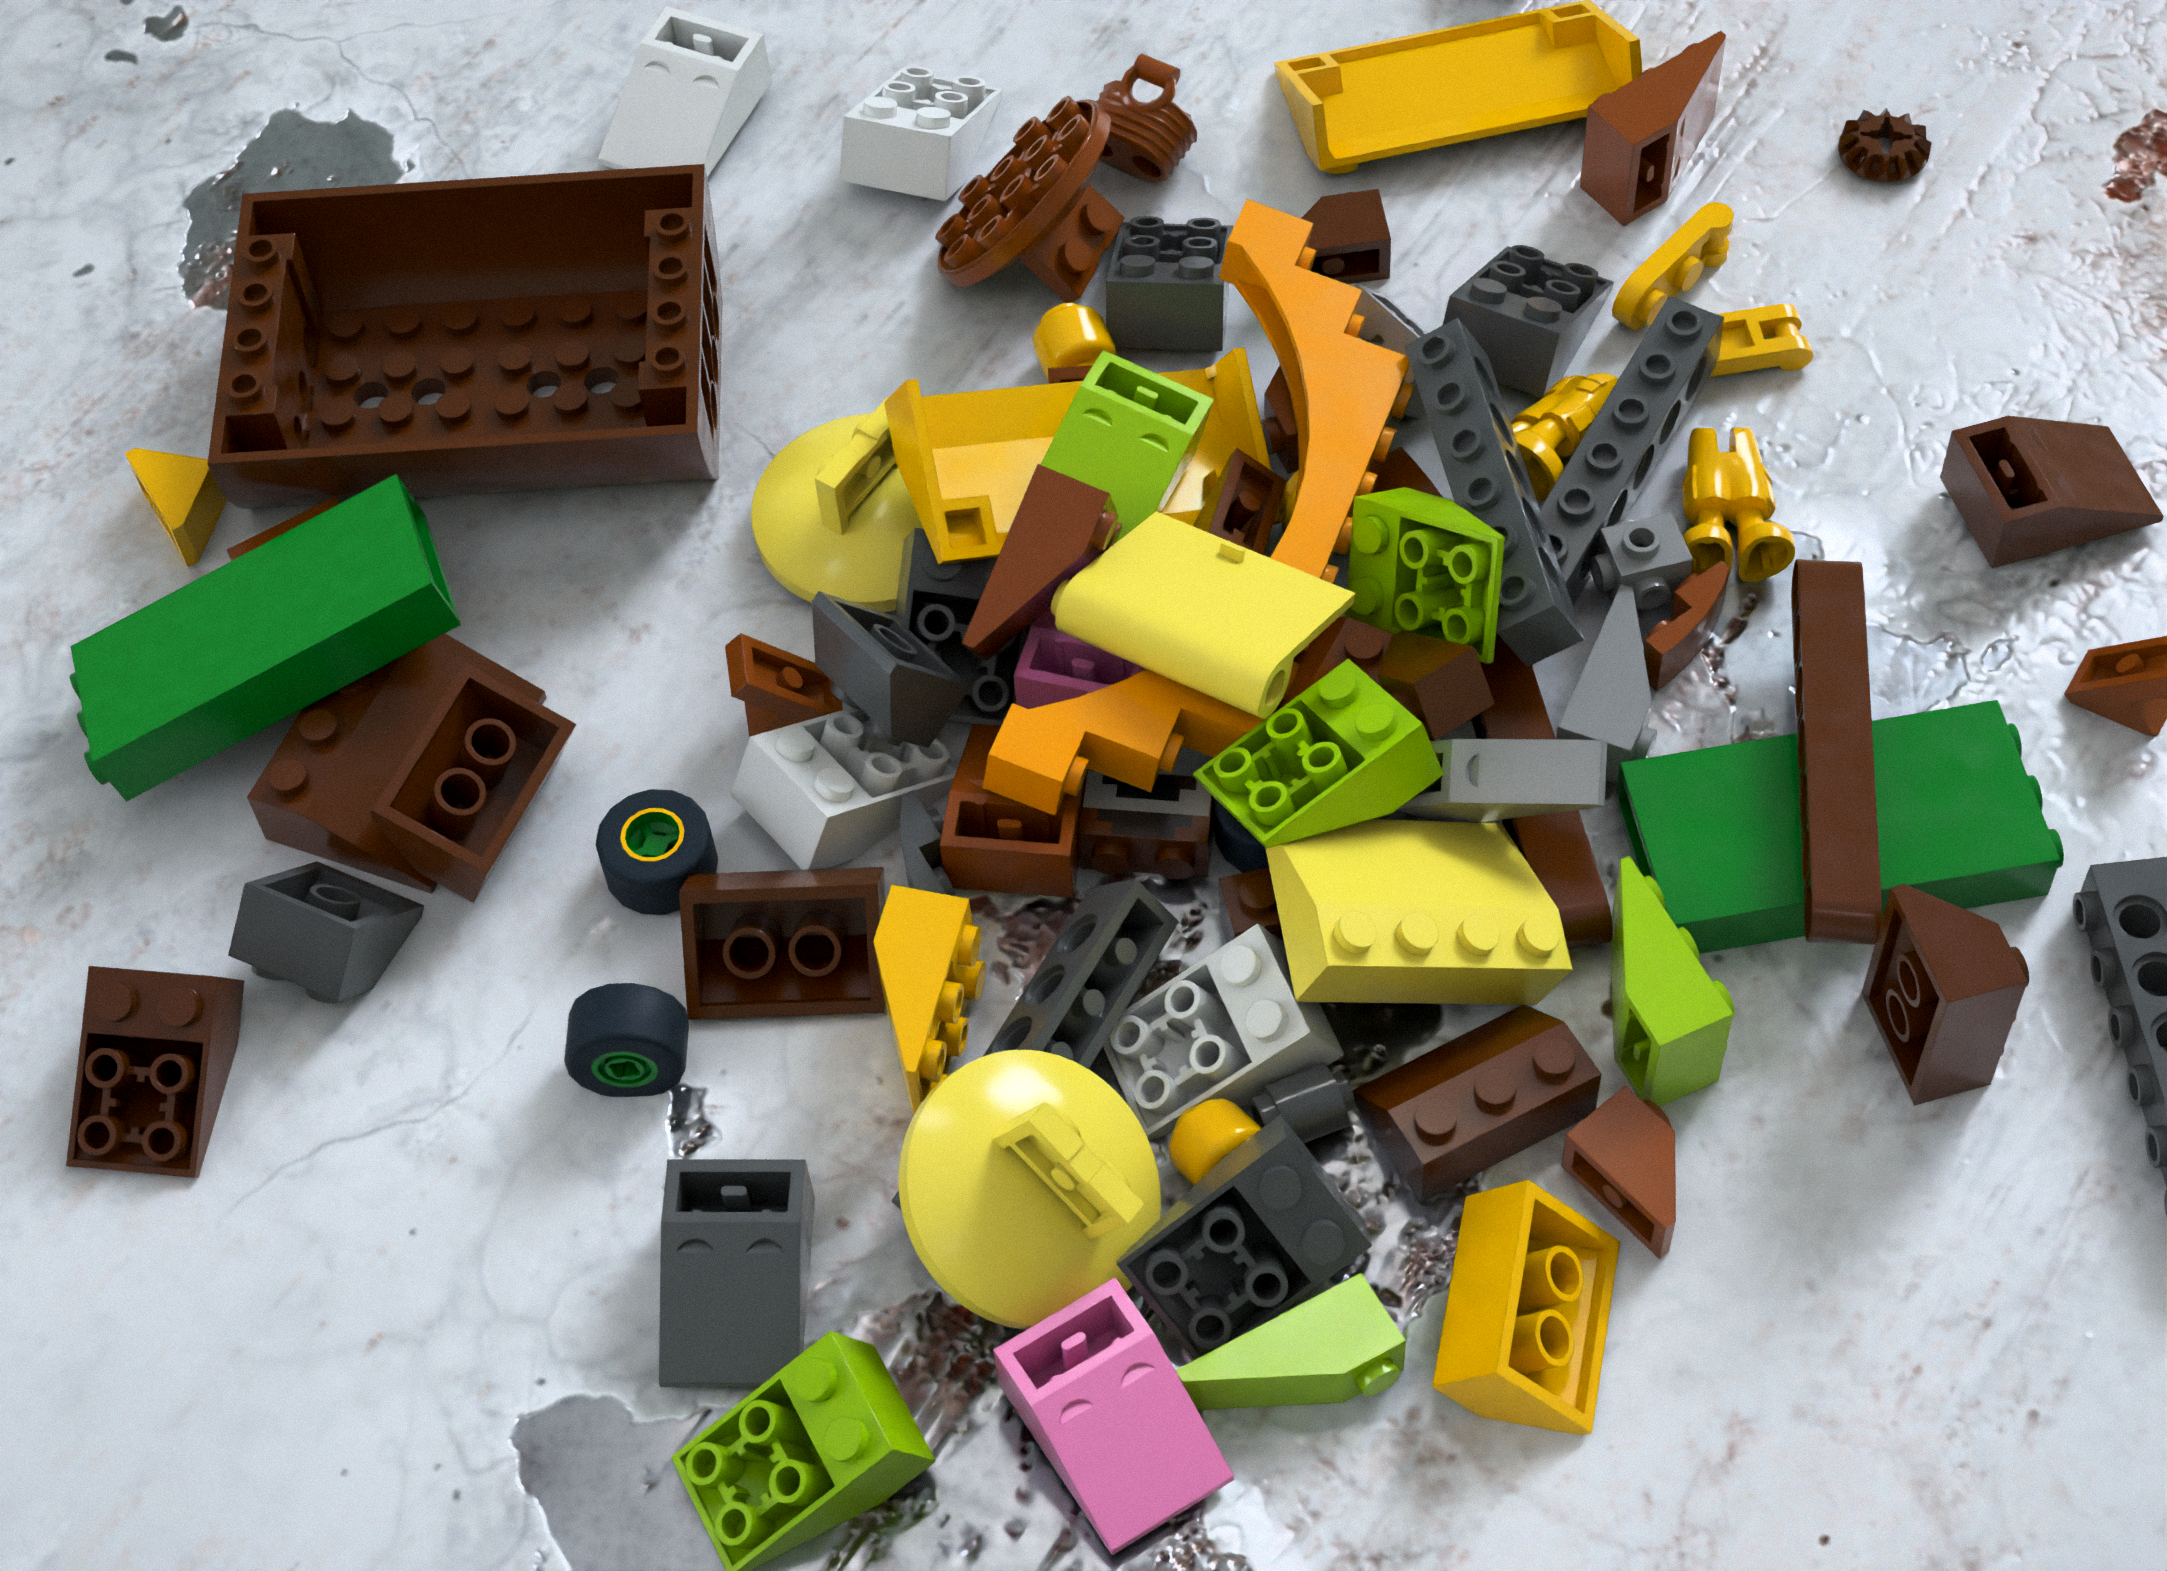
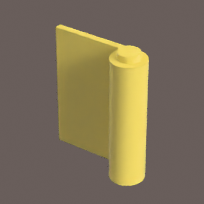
M1156 511L1078 572L1071 580L1065 579L1062 581L1054 593L1051 602V613L1055 615L1057 630L1255 716L1266 719L1275 711L1284 696L1289 683L1294 657L1354 604L1356 593Z

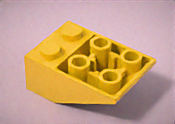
M891 884L873 942L886 1010L912 1115L914 1116L930 1091L948 1076L947 1072L952 1056L961 1057L964 1053L969 1033V1019L964 1016L969 999L978 1001L982 994L986 976V963L978 960L981 928L973 926L969 899Z

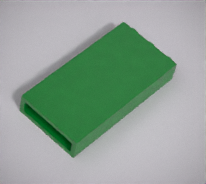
M395 474L70 646L75 672L70 674V682L81 700L82 710L77 713V720L83 733L88 738L90 748L84 752V758L92 775L100 784L105 785L110 782L127 802L461 625L426 515L399 476Z
M1998 700L1872 721L1882 897L1881 922L1891 887L1906 884L1963 909L2048 895L2057 868L2063 865L2064 852L2062 841L2055 829H2048L2042 814L2043 800L2040 785L2035 776H2028L2021 760L2022 745L2018 729L2013 723L2007 724ZM1797 733L1620 762L1615 801L1634 863L1643 877L1649 875L1657 882L1665 900L1666 912L1677 928L1684 927L1688 930L1697 945L1699 954L1805 936Z

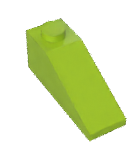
M1359 1273L1175 1371L1197 1410L1344 1403L1360 1393H1363L1366 1397L1379 1394L1389 1388L1399 1378L1400 1372L1404 1370L1406 1340L1363 1274Z

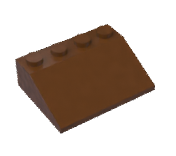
M444 633L303 708L250 791L247 799L265 839L432 894L438 883L418 873L370 817L372 808L464 662L543 705L547 698L545 691Z

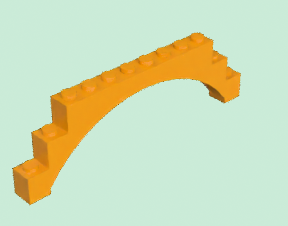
M1247 199L1228 238L1219 279L1234 284L1265 331L1278 357L1290 391L1298 432L1299 475L1294 511L1283 536L1270 558L1335 584L1340 568L1330 563L1335 552L1346 556L1350 548L1353 519L1350 518L1354 506V497L1373 492L1378 475L1369 472L1373 461L1381 464L1385 463L1397 431L1388 427L1391 416L1403 419L1413 394L1415 385L1405 382L1410 362L1408 356L1359 339L1365 317L1355 314L1362 293L1361 289L1311 271L1317 250L1308 247L1314 223ZM1309 645L1306 646L1303 650L1307 651ZM1293 662L1289 683L1282 698L1284 700H1287L1300 666L1298 663ZM1145 669L1126 680L1077 698L1031 709L1012 703L989 751L983 788L1056 816L1065 793L1077 796L1088 769L1151 792L1161 769L1169 773L1173 772L1183 746L1215 757L1265 719Z

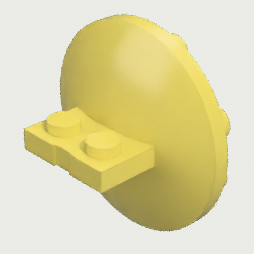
M888 397L871 414L853 415L836 419L815 427L797 437L774 457L763 472L755 489L751 520L759 555L769 572L781 585L812 603L818 591L881 612L896 610L903 542L914 528L923 529V526L896 464L884 405Z
M1008 1050L980 1057L955 1070L930 1091L914 1114L904 1138L898 1170V1189L903 1219L910 1240L930 1275L953 1299L971 1312L1003 1326L1027 1330L1113 1278L1117 1279L1125 1292L1133 1286L1117 1266L1116 1261L1160 1219L1161 1187L1154 1153L1139 1120L1122 1097L1091 1070L1062 1056L1035 1050Z

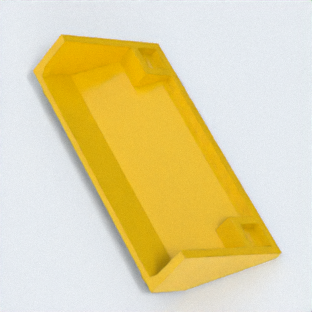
M1590 0L1274 62L1277 79L1306 154L1320 171L1325 170L1330 174L1354 171L1359 167L1358 163L1587 117L1588 106L1594 103L1598 97L1605 93H1612L1635 80L1642 73L1640 39Z
M1245 347L1234 348L1217 363L1205 369L1157 373L1214 399L1198 449L1161 512L1191 526L1197 520L1225 464L1236 448L1271 470ZM918 379L906 380L884 402L896 464L938 565L998 558L1037 464H1041L1083 381L921 396ZM1280 508L1277 510L1273 525L1279 524L1282 520Z

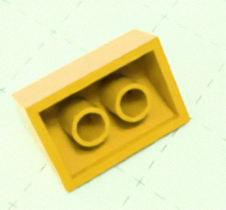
M1528 1179L1465 1196L1432 1387L1480 1417L1576 1435L1592 1433L1620 1241Z

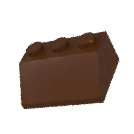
M464 662L372 808L370 817L418 873L474 903L562 756L576 723Z
M884 867L695 874L688 876L679 890L688 1020L885 1012L886 1005L873 942L886 903Z
M1906 884L1891 887L1861 994L1914 1106L1991 1085L2000 1057L2004 1053V1046L2010 1029L2016 1020L2017 1010L2023 993L2029 984V971L2023 954L2017 947L2010 948L1998 923Z
M1523 1004L1352 1090L1357 1108L1421 1203L1585 1119L1596 1110L1602 1073L1564 1021Z

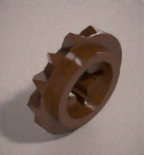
M1886 107L1878 116L1863 110L1858 120H1847L1839 138L1838 151L1843 163L1855 174L1877 182H1898L1915 176L1925 167L1929 159L1932 143L1926 139V126L1912 125L1909 113L1900 117L1891 116ZM1881 137L1890 138L1892 147H1889L1888 154H1883V147H1881L1880 140H1878Z

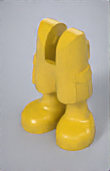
M1597 373L1589 374L1587 377L1583 375L1564 377L1557 381L1540 401L1517 414L1511 421L1537 501L1544 502L1564 470L1557 454L1566 457L1575 452L1618 381L1616 376Z
M1732 427L1729 437V452H1719L1714 428L1693 429L1688 442L1687 471L1682 482L1685 517L1687 521H1692L1694 527L1682 535L1693 558L1691 574L1696 572L1702 574L1721 560L1730 567L1729 574L1731 573L1733 566L1732 542L1730 533L1724 528V523L1728 520L1737 527V565L1741 580L1743 582H1758L1777 575L1786 569L1794 559L1796 552L1793 534L1785 526L1774 522H1765L1774 513L1776 505L1772 481L1766 467L1762 464L1757 440L1750 427Z

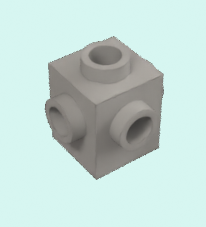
M1672 512L1640 520H1623L1613 526L1602 528L1600 530L1598 554L1591 557L1590 565L1597 590L1599 592L1607 591L1612 603L1620 585L1623 584L1633 588L1636 609L1646 610L1673 600V594L1678 585L1691 574L1693 558Z

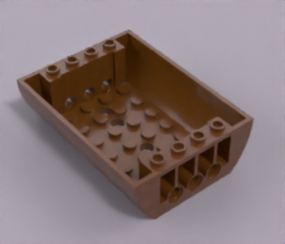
M705 164L242 194L207 463L222 493L236 507L254 509L317 505L335 496L342 503L395 474L399 476L413 498L718 479L723 301L715 225ZM611 382L616 384L611 391L600 394L590 391L600 383ZM545 386L558 387L551 396L536 397L533 395L536 390ZM432 393L443 394L433 404L425 405L418 403L425 395ZM370 398H385L377 407H360L364 401Z

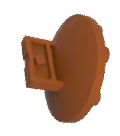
M1066 96L1052 108L1047 118L1042 122L1036 116L1025 122L1013 138V142L1016 145L995 165L985 178L981 174L977 175L964 187L958 197V200L964 206L959 213L951 216L938 230L935 239L941 244L938 255L939 272L954 286L966 287L989 278L1020 260L1065 303H1071L1081 298L1099 266L1097 262L1103 251L1109 248L1125 219L1121 213L1089 184L1098 167L1111 128L1110 115L1094 100L1074 101L1070 96Z

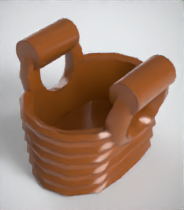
M1140 54L1135 60L1134 65L1125 72L1121 81L1115 80L1104 85L1103 92L1099 93V99L1095 102L1110 115L1111 128L1100 159L1101 162L1151 183L1168 179V175L1172 174L1174 167L1179 165L1180 159L1184 158L1185 153L1190 151L1191 145L1197 142V129L1191 119V115L1172 102L1175 97L1176 85L1180 78L1179 68L1145 54ZM1139 78L1163 88V92L1155 100L1146 103L1139 102L1133 97V86Z

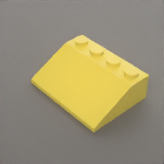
M1370 819L1271 848L1265 847L1296 1002L1537 1005L1573 970L1559 910L1502 823Z

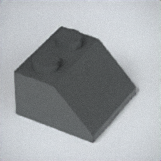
M818 591L812 600L815 665L834 682L830 688L831 692L848 706L857 710L862 709L871 718L868 724L871 731L889 744L900 746L905 741L929 748L970 689V686L895 616Z
M316 861L244 884L228 956L252 965V972L260 977L270 980H287L306 988V994L314 1000L331 1004L342 1003L349 997L374 988L421 919L424 905Z

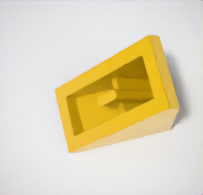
M134 448L126 452V458L142 493L187 567L199 562L228 500L220 490L209 469L208 459Z

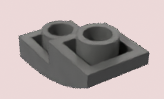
M914 790L903 794L900 807V837L909 888L955 896L952 884L943 870L940 841L944 821L935 808L926 811Z

